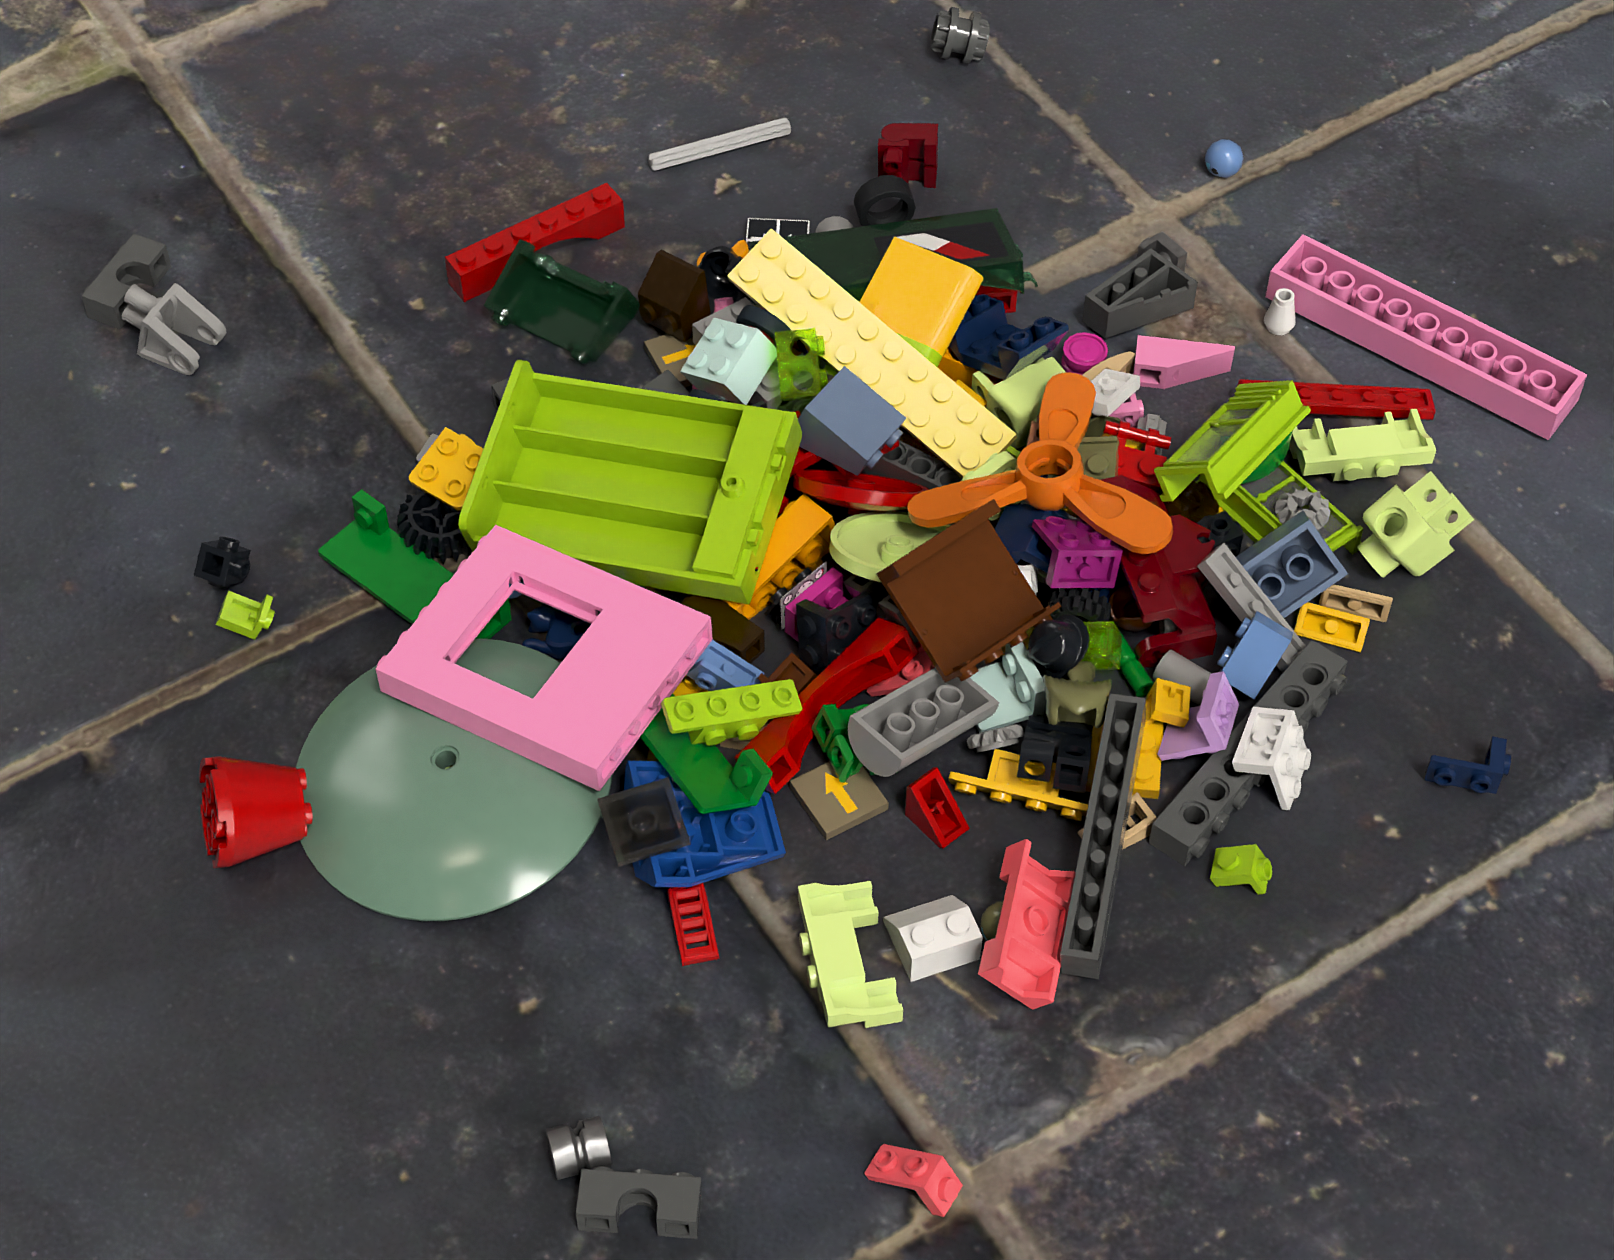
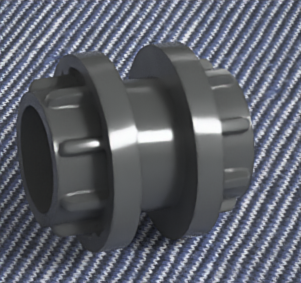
M950 7L949 12L941 10L937 13L934 21L930 47L933 51L940 52L939 56L942 59L948 60L951 52L962 54L961 63L970 64L971 60L979 61L983 58L986 51L990 24L987 20L981 19V14L972 11L969 19L959 17V8Z

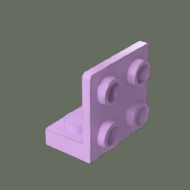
M1224 671L1210 674L1206 689L1203 690L1201 706L1190 707L1189 720L1184 728L1167 723L1158 751L1161 761L1183 759L1187 756L1203 753H1216L1227 748L1239 703Z

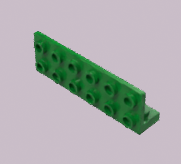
M361 489L352 496L355 520L319 548V556L413 625L420 611L432 602L437 596L440 587L445 582H448L454 574L434 559L426 558L424 552L418 555L415 554L413 550L414 545L407 548L404 544V538H400L398 533L389 528L386 507ZM509 598L475 639L492 638L512 620Z
M662 708L640 736L675 783L678 784L689 798L693 806L702 814L756 806L773 775L771 769L754 749L742 750L733 768L715 745L709 746L706 745V742L692 744L688 732L672 734L669 731Z

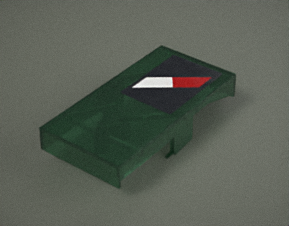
M997 208L782 237L859 302L894 237L976 270L983 277L981 284L983 286L1019 290L1020 294H1024L1025 281H1032L1035 287H1038L1034 276L1030 272H1023V260L1021 258L1023 254L1019 246L1014 243ZM759 241L749 242L750 250H751Z

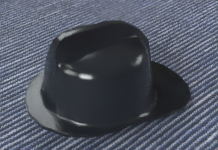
M1063 614L1053 620H1046L1033 629L1029 637L1028 657L1033 660L1042 678L1044 675L1061 679L1078 665L1088 649L1089 634L1087 627L1080 618L1074 615Z

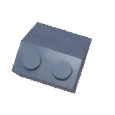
M844 366L804 408L798 418L802 430V439L799 447L858 476L866 466L869 469H873L884 455L881 450L885 445L892 448L903 435L900 427L906 420V417Z

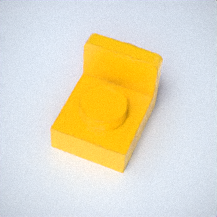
M1157 678L1146 696V701L1151 702L1150 719L1184 728L1189 720L1191 687Z

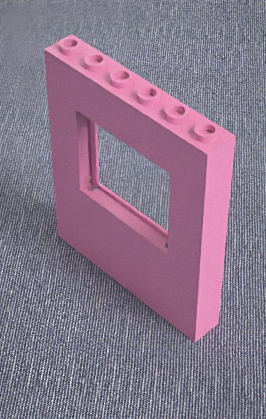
M495 525L487 536L485 535L479 540L477 548L472 554L460 563L457 572L452 578L440 587L437 596L432 602L420 611L417 620L408 631L406 630L400 635L397 644L388 655H384L379 660L376 673L381 692L600 791L660 711L662 700L672 695L712 641L711 617ZM514 590L591 624L533 699L455 664Z

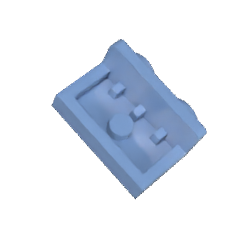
M712 639L686 675L695 680V683L700 688L714 691L760 684L761 681L757 677L761 673L764 674V672Z

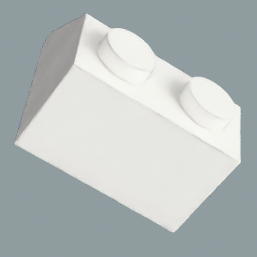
M953 895L883 917V922L910 982L980 960L983 936L969 906Z

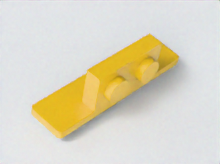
M995 749L987 780L952 771L949 774L948 779L950 784L955 785L954 790L964 794L975 795L976 790L990 793V799L997 802L1010 804L1011 800L1015 799L1026 802L1025 807L1028 809L1046 812L1048 807L1060 810V816L1076 821H1081L1082 816L1086 817L1089 804L1058 797L1060 789L1053 788L1056 763L1053 762L1050 782L1017 778L1020 754ZM1028 761L1025 764V769L1031 775H1040L1045 771V766L1043 763Z

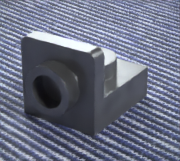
M1163 231L1151 238L1144 239L1139 245L1137 258L1152 248L1185 272L1188 252Z

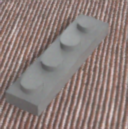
M1223 543L1206 556L1197 567L1241 622L1245 617L1251 620L1256 611L1293 632L1290 644L1276 664L1279 670L1284 673L1306 645L1225 543Z

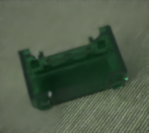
M520 239L484 304L492 313L491 319L504 327H508L510 323L571 352L570 356L583 364H587L589 360L596 362L636 316L640 308L638 300L626 287L615 282L612 285L606 281L601 283L557 263L547 254L545 256L540 253L536 254L534 245Z

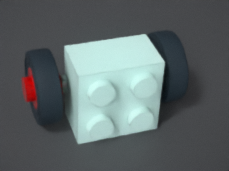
M746 305L741 310L736 323L713 318L680 371L697 388L693 389L688 396L747 405L778 353L785 352L794 338L793 332L778 317L753 305Z

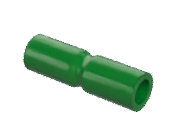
M1117 631L1109 634L1103 641L1105 647L1117 666L1122 669V674L1136 696H1146L1154 684L1142 664L1136 659L1135 653L1122 633Z

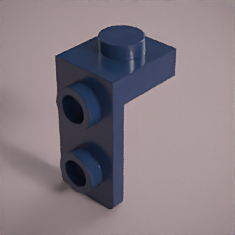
M1492 736L1485 756V764L1432 755L1425 772V780L1442 786H1456L1472 789L1479 793L1488 792L1496 794L1503 775H1508L1511 765V754H1506L1507 739Z

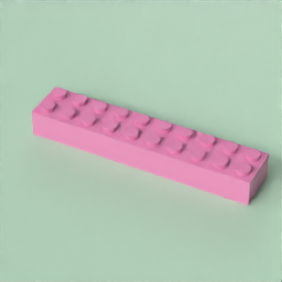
M1304 234L1301 235L1270 271L1266 298L1273 300L1276 291L1282 288L1291 290L1295 295V312L1547 440L1551 438L1579 400L1587 374Z

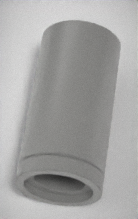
M1169 650L1158 663L1153 679L1160 678L1191 687L1190 702L1201 706L1203 690L1206 689L1210 674L1212 673L1177 652Z

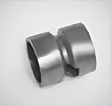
M600 1116L580 1120L574 1129L568 1124L546 1129L557 1180L579 1175L581 1167L592 1170L594 1167L612 1166L608 1142Z

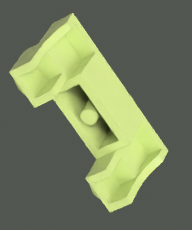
M1410 409L1408 419L1394 421L1392 413L1385 412L1381 425L1330 429L1327 437L1321 418L1314 419L1312 429L1298 430L1297 426L1293 429L1289 445L1293 459H1298L1303 476L1331 473L1333 481H1352L1362 478L1398 475L1400 466L1433 463L1436 453L1433 439L1426 433L1417 409Z
M871 881L847 885L811 883L798 886V901L805 927V933H799L801 951L803 956H810L811 965L807 966L810 988H817L819 1000L823 1004L827 1026L833 1027L863 1021L865 1028L902 1022L903 1007L902 1003L899 1004L895 977L865 983V971L854 928L878 924L879 912L877 906L874 907Z

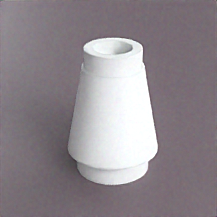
M1282 288L1276 291L1264 316L1267 330L1274 335L1289 333L1296 323L1295 295L1289 289Z

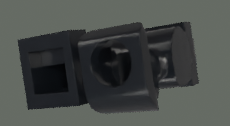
M1029 716L1028 726L1026 727L1024 740L1021 745L1017 778L1050 782L1052 762H1056L1053 788L1085 793L1090 766L1093 726L1085 723L1065 721L1052 725L1049 724L1047 716ZM1028 761L1043 763L1045 771L1040 775H1031L1026 771L1025 764Z

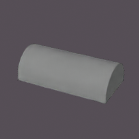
M933 668L852 714L848 722V737L859 761L872 773L888 777L991 717L996 712L999 702L970 677L964 681H960L956 677L945 683L937 669Z

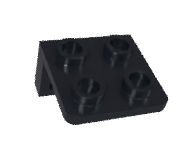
M866 591L832 610L824 608L808 599L797 603L799 659L811 670L819 674L823 672L877 619L876 595Z

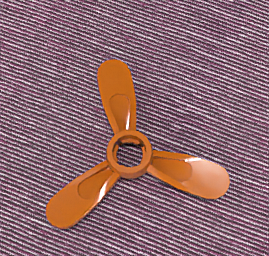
M1071 372L1059 373L1052 376L1047 382L1039 412V441L1030 443L1022 449L1017 458L1015 470L964 480L923 491L912 497L908 502L907 508L912 523L921 527L932 528L955 523L993 499L999 508L1022 500L1035 509L1044 511H1057L1068 507L1097 532L1124 548L1140 554L1156 553L1163 549L1171 541L1173 534L1171 517L1163 509L1124 488L1084 475L1083 461L1077 449L1088 429L1096 391L1093 383L1088 378ZM1047 474L1060 475V476L1055 477V478H1043V477H1039V476L1047 475Z

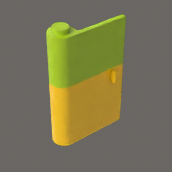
M894 237L860 303L938 367L980 288L983 277L976 270L964 264ZM828 364L825 365L823 373L834 377L837 372Z

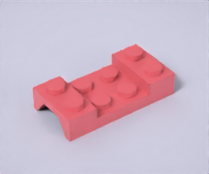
M1024 839L1006 847L999 877L1007 883L996 937L986 941L984 944L978 975L1034 1010L1054 1002L1061 968L1060 952L1076 872L1049 870L1029 856L1032 842Z

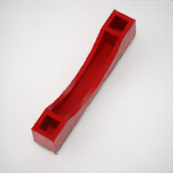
M604 183L445 256L448 283L462 301L466 302L491 290L514 265L542 247L571 238H593L599 240L625 228L623 200L608 183Z
M878 617L798 695L803 708L799 714L774 718L742 749H754L773 772L765 790L776 794L800 770L803 755L814 736L812 725L822 705L836 704L837 708L841 707L845 702L863 690L896 676L919 653L906 627ZM742 750L734 757L735 760H736V762H737V760H738V758H739V756H740Z

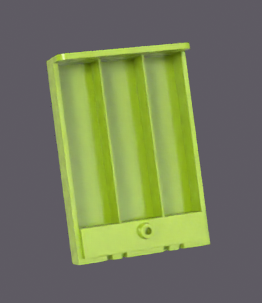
M517 360L512 369L461 509L459 529L472 552L477 548L479 540L483 536H487L492 528L497 525L639 586H650L651 588L750 604L800 446L802 430L796 412L534 373L528 361Z

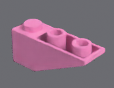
M1138 335L1133 375L1140 376V386L1166 389L1230 372L1235 346Z

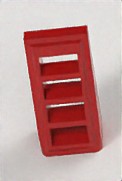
M704 883L692 887L669 888L667 890L668 904L682 966L719 959ZM701 913V916L681 919V916ZM704 928V931L684 934V931ZM703 941L708 943L707 946L687 949L686 946Z

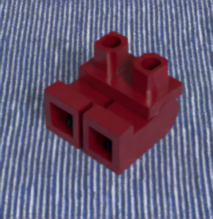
M891 123L882 128L881 139H878V177L894 175L902 178L908 185L909 180L924 181V187L936 188L938 124Z

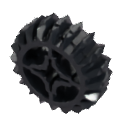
M417 487L415 495L406 496L405 503L400 504L397 526L399 537L404 538V544L407 548L414 545L413 550L415 554L418 555L424 552L426 558H439L443 565L446 558H453L457 562L459 555L470 556L471 548L459 529L461 510L453 509Z

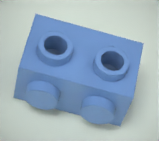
M1256 611L1251 620L1247 617L1243 619L1235 633V636L1239 637L1233 649L1227 646L1217 662V665L1221 666L1220 672L1224 671L1229 684L1253 699L1256 698L1293 636L1292 631Z

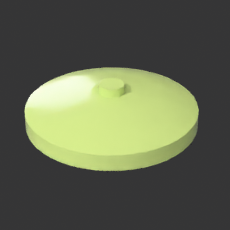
M901 511L860 513L843 519L833 527L830 534L829 551L835 562L847 571L866 579L881 582L876 573L951 525L932 528L921 527L912 523L908 512Z

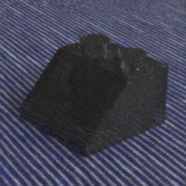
M669 777L597 799L610 847L619 867L691 845Z

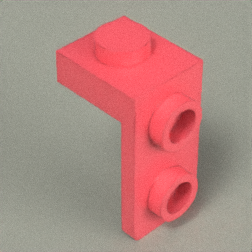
M887 1144L880 1146L864 1173L868 1180L915 1190L931 1214L945 1217L963 1186L943 1156Z

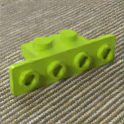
M791 679L667 697L661 702L669 731L672 734L688 732L692 744L706 742V745L709 746L717 745L730 738L738 737L739 740L754 738L759 734V731L768 719L797 715L803 709L795 684Z

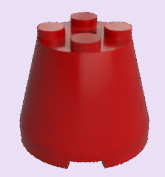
M221 756L202 758L199 781L200 783H206V788H202L200 814L207 855L216 856V859L212 860L213 868L236 865L300 841L303 837L307 836V825L312 824L313 816L310 802L304 803L303 790L307 788L304 768L296 769L291 766Z

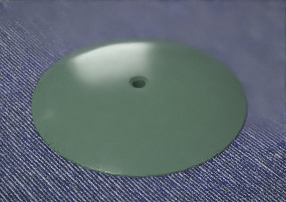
M482 638L474 639L455 663L532 699L560 665L555 659L526 646ZM377 665L349 684L329 704L311 729L296 765V769L304 768L307 788L303 790L304 803L310 802L313 816L312 824L307 825V836L300 840L317 871L337 891L365 908L400 919L416 921L464 919L489 913L528 896L561 872L579 853L600 821L612 784L611 775L602 789L597 791L381 692L376 673Z

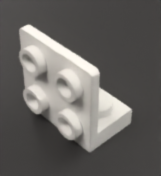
M1253 707L1232 761L1235 772L1270 775L1281 809L1290 810L1294 798H1298L1300 794L1302 774L1304 770H1308L1311 762L1310 749L1306 748L1303 739V728L1299 726L1294 710Z

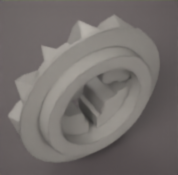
M1292 486L1288 493L1281 492L1275 506L1276 516L1284 524L1301 512L1299 510L1296 513L1297 506L1309 505V510H1303L1317 530L1328 522L1331 510H1329V500L1322 499L1320 491L1309 492L1307 486L1303 490H1297Z
M1009 725L973 734L967 739L969 749L976 748L977 752L988 751L1018 743V737L1024 736V732L1020 725Z

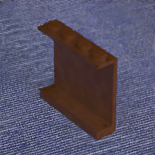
M994 499L876 573L945 683L956 677L960 681L968 679L979 671L976 667L978 663L984 661L987 665L1004 654L1001 649L1008 643L1012 648L1029 637L1026 632L1032 626L1035 628L1046 620H1053L1050 614L1062 607L1058 602L1044 608L988 520L1001 511Z

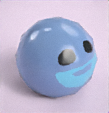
M1226 139L1212 143L1205 155L1208 171L1219 178H1228L1235 175L1242 167L1244 160L1240 146Z

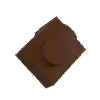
M791 652L769 677L761 673L757 679L762 683L791 679L799 695L817 675Z

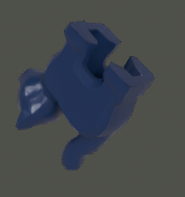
M542 604L540 607L527 613V617L530 620L528 631L530 633L548 631L546 640L541 641L536 638L524 640L522 645L556 659H565L590 627V623L565 612L557 613L551 606Z

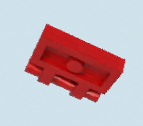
M1106 420L1103 433L1117 436L1119 440L1118 476H1125L1159 492L1161 486L1154 469L1156 467H1163L1167 457L1154 454L1155 448L1168 450L1171 437L1159 434V430L1149 428L1146 431L1131 427L1129 422L1120 420L1119 423ZM1126 439L1143 443V451L1126 447Z

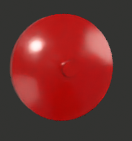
M838 470L795 471L793 487L825 503L848 508L847 514L850 515L866 513L868 511L907 510L908 502L913 496L929 490L927 487L913 482L873 474L860 473L857 476L851 473L844 477Z

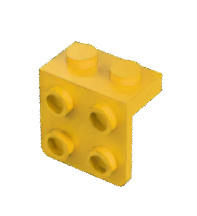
M445 427L412 470L409 480L415 487L453 509L461 510L483 448L476 445L468 436L464 434L459 435Z

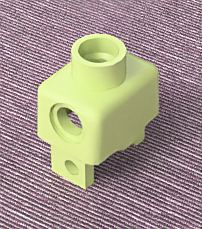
M1042 357L995 385L982 371H977L972 374L971 389L987 401V410L1017 434V438L1011 446L1019 449L1027 445L1031 421L1036 422L1047 382L1052 376L1066 372L1054 357L1047 359Z
M1430 471L1405 492L1397 484L1394 485L1363 513V520L1373 534L1358 545L1357 548L1383 578L1400 564L1412 575L1421 576L1455 551L1449 543L1450 539L1474 521V518L1453 493L1450 494ZM1432 492H1436V498L1431 502H1427V496ZM1452 514H1458L1455 522L1448 523V519Z

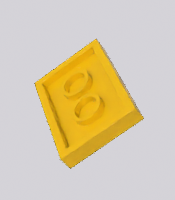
M1146 701V722L1132 796L1138 792L1143 798L1158 799L1161 775V760L1158 756V751L1163 738L1164 722L1150 719L1151 702ZM1103 725L1099 728L1093 727L1087 792H1091Z

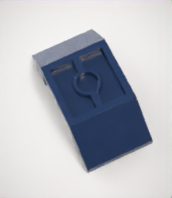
M980 294L974 297L949 347L963 365L1006 380L1052 352L1069 331V327L1064 322L1045 316L1036 319L1034 324L1024 330L1007 323L1003 301Z
M1009 504L1004 508L994 529L1016 564L1022 559L1047 573L1052 550L1033 529V520L1046 519L1049 516H1056L1062 519L1077 518L1061 509L1057 511H1044L1035 509L1029 504ZM1119 565L1114 588H1089L1088 592L1092 593L1094 589L1099 591V597L1104 595L1107 598V603H1109V597L1119 587L1124 576L1121 565Z

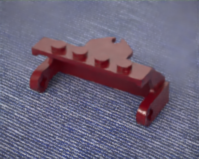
M1122 475L1100 479L1148 500L1169 515L1159 492ZM1180 514L1170 516L1173 525L1171 541L1166 547L1156 553H1135L1117 544L1123 550L1120 565L1140 611L1142 622L1148 623L1169 618L1179 627L1178 630L1147 637L1136 645L1135 654L1143 667L1147 668L1157 667L1162 657L1169 650H1173L1190 660L1213 655L1217 638L1216 624L1203 596L1208 579L1197 567L1212 552L1215 540L1201 543L1197 538H1209L1211 531Z

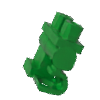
M836 704L822 705L812 725V730L823 753L827 752V757L839 781L845 783L850 776L858 773L861 767L864 766L851 747L848 737V722L852 714L870 704L838 710ZM831 730L827 737L825 732ZM838 751H841L842 758L838 756Z

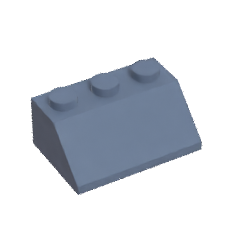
M1304 510L1236 556V559L1283 618L1348 575Z

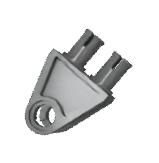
M176 283L172 285L163 297L159 298L144 291L136 284H133L125 294L124 302L128 303L123 311L121 319L140 329L137 355L185 375H192L199 367V354L172 330L209 345H217L226 335L224 324Z

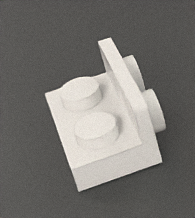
M1104 369L1091 380L1096 391L1091 417L1093 415L1108 417L1140 388V376L1110 369Z

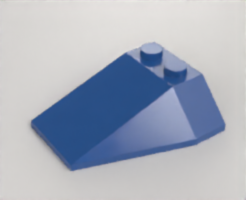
M627 761L622 819L635 876L653 887H692L782 858L786 854L770 793L764 791L756 806L702 814L693 806L689 798L659 761Z

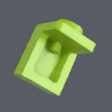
M228 590L224 597L216 625L255 640L262 628L268 630L273 620L275 611L270 609L273 597L266 594L262 603H259Z
M1257 844L1216 848L1210 876L1211 881L1216 887L1250 884L1258 895L1266 893L1268 880L1272 877V865Z

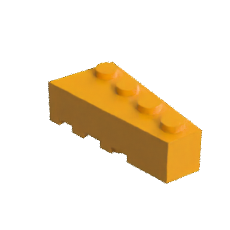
M804 493L796 501L790 502L785 507L783 514L776 519L750 604L722 601L750 620L771 604L769 598L779 589L785 586L787 590H790L796 585L793 581L794 578L803 570L809 567L814 571L823 564L821 558L830 552V534L835 526L833 517Z

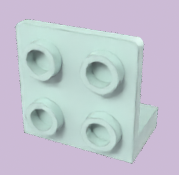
M1023 641L1012 648L1007 643L1005 655L1002 656L1001 662L979 668V671L970 677L999 702L996 712L988 719L976 725L979 733L1028 720L1029 716L1036 717L1037 715H1044L1046 712L1045 684L1033 660L1029 659L1028 651Z

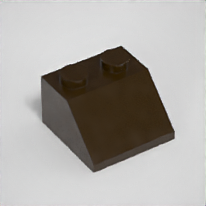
M664 250L658 251L638 291L639 313L642 320L685 342L693 337L692 324L711 315L705 271Z

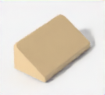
M1333 584L1321 592L1319 605L1364 618L1386 622L1393 598Z

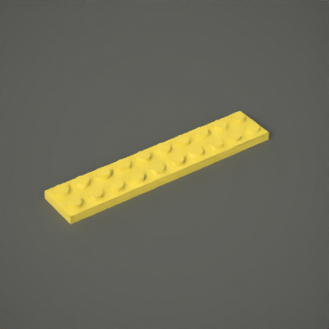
M772 228L727 275L731 283L762 309L782 320L797 339L837 373L845 366L904 415L906 420L901 427L961 478L968 472L975 471L984 465L994 453L999 454L1005 451L1017 438V434Z

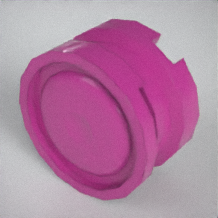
M1087 332L1069 336L1064 342L1061 367L1066 372L1083 375L1098 363L1106 360L1108 354L1106 342L1101 337Z

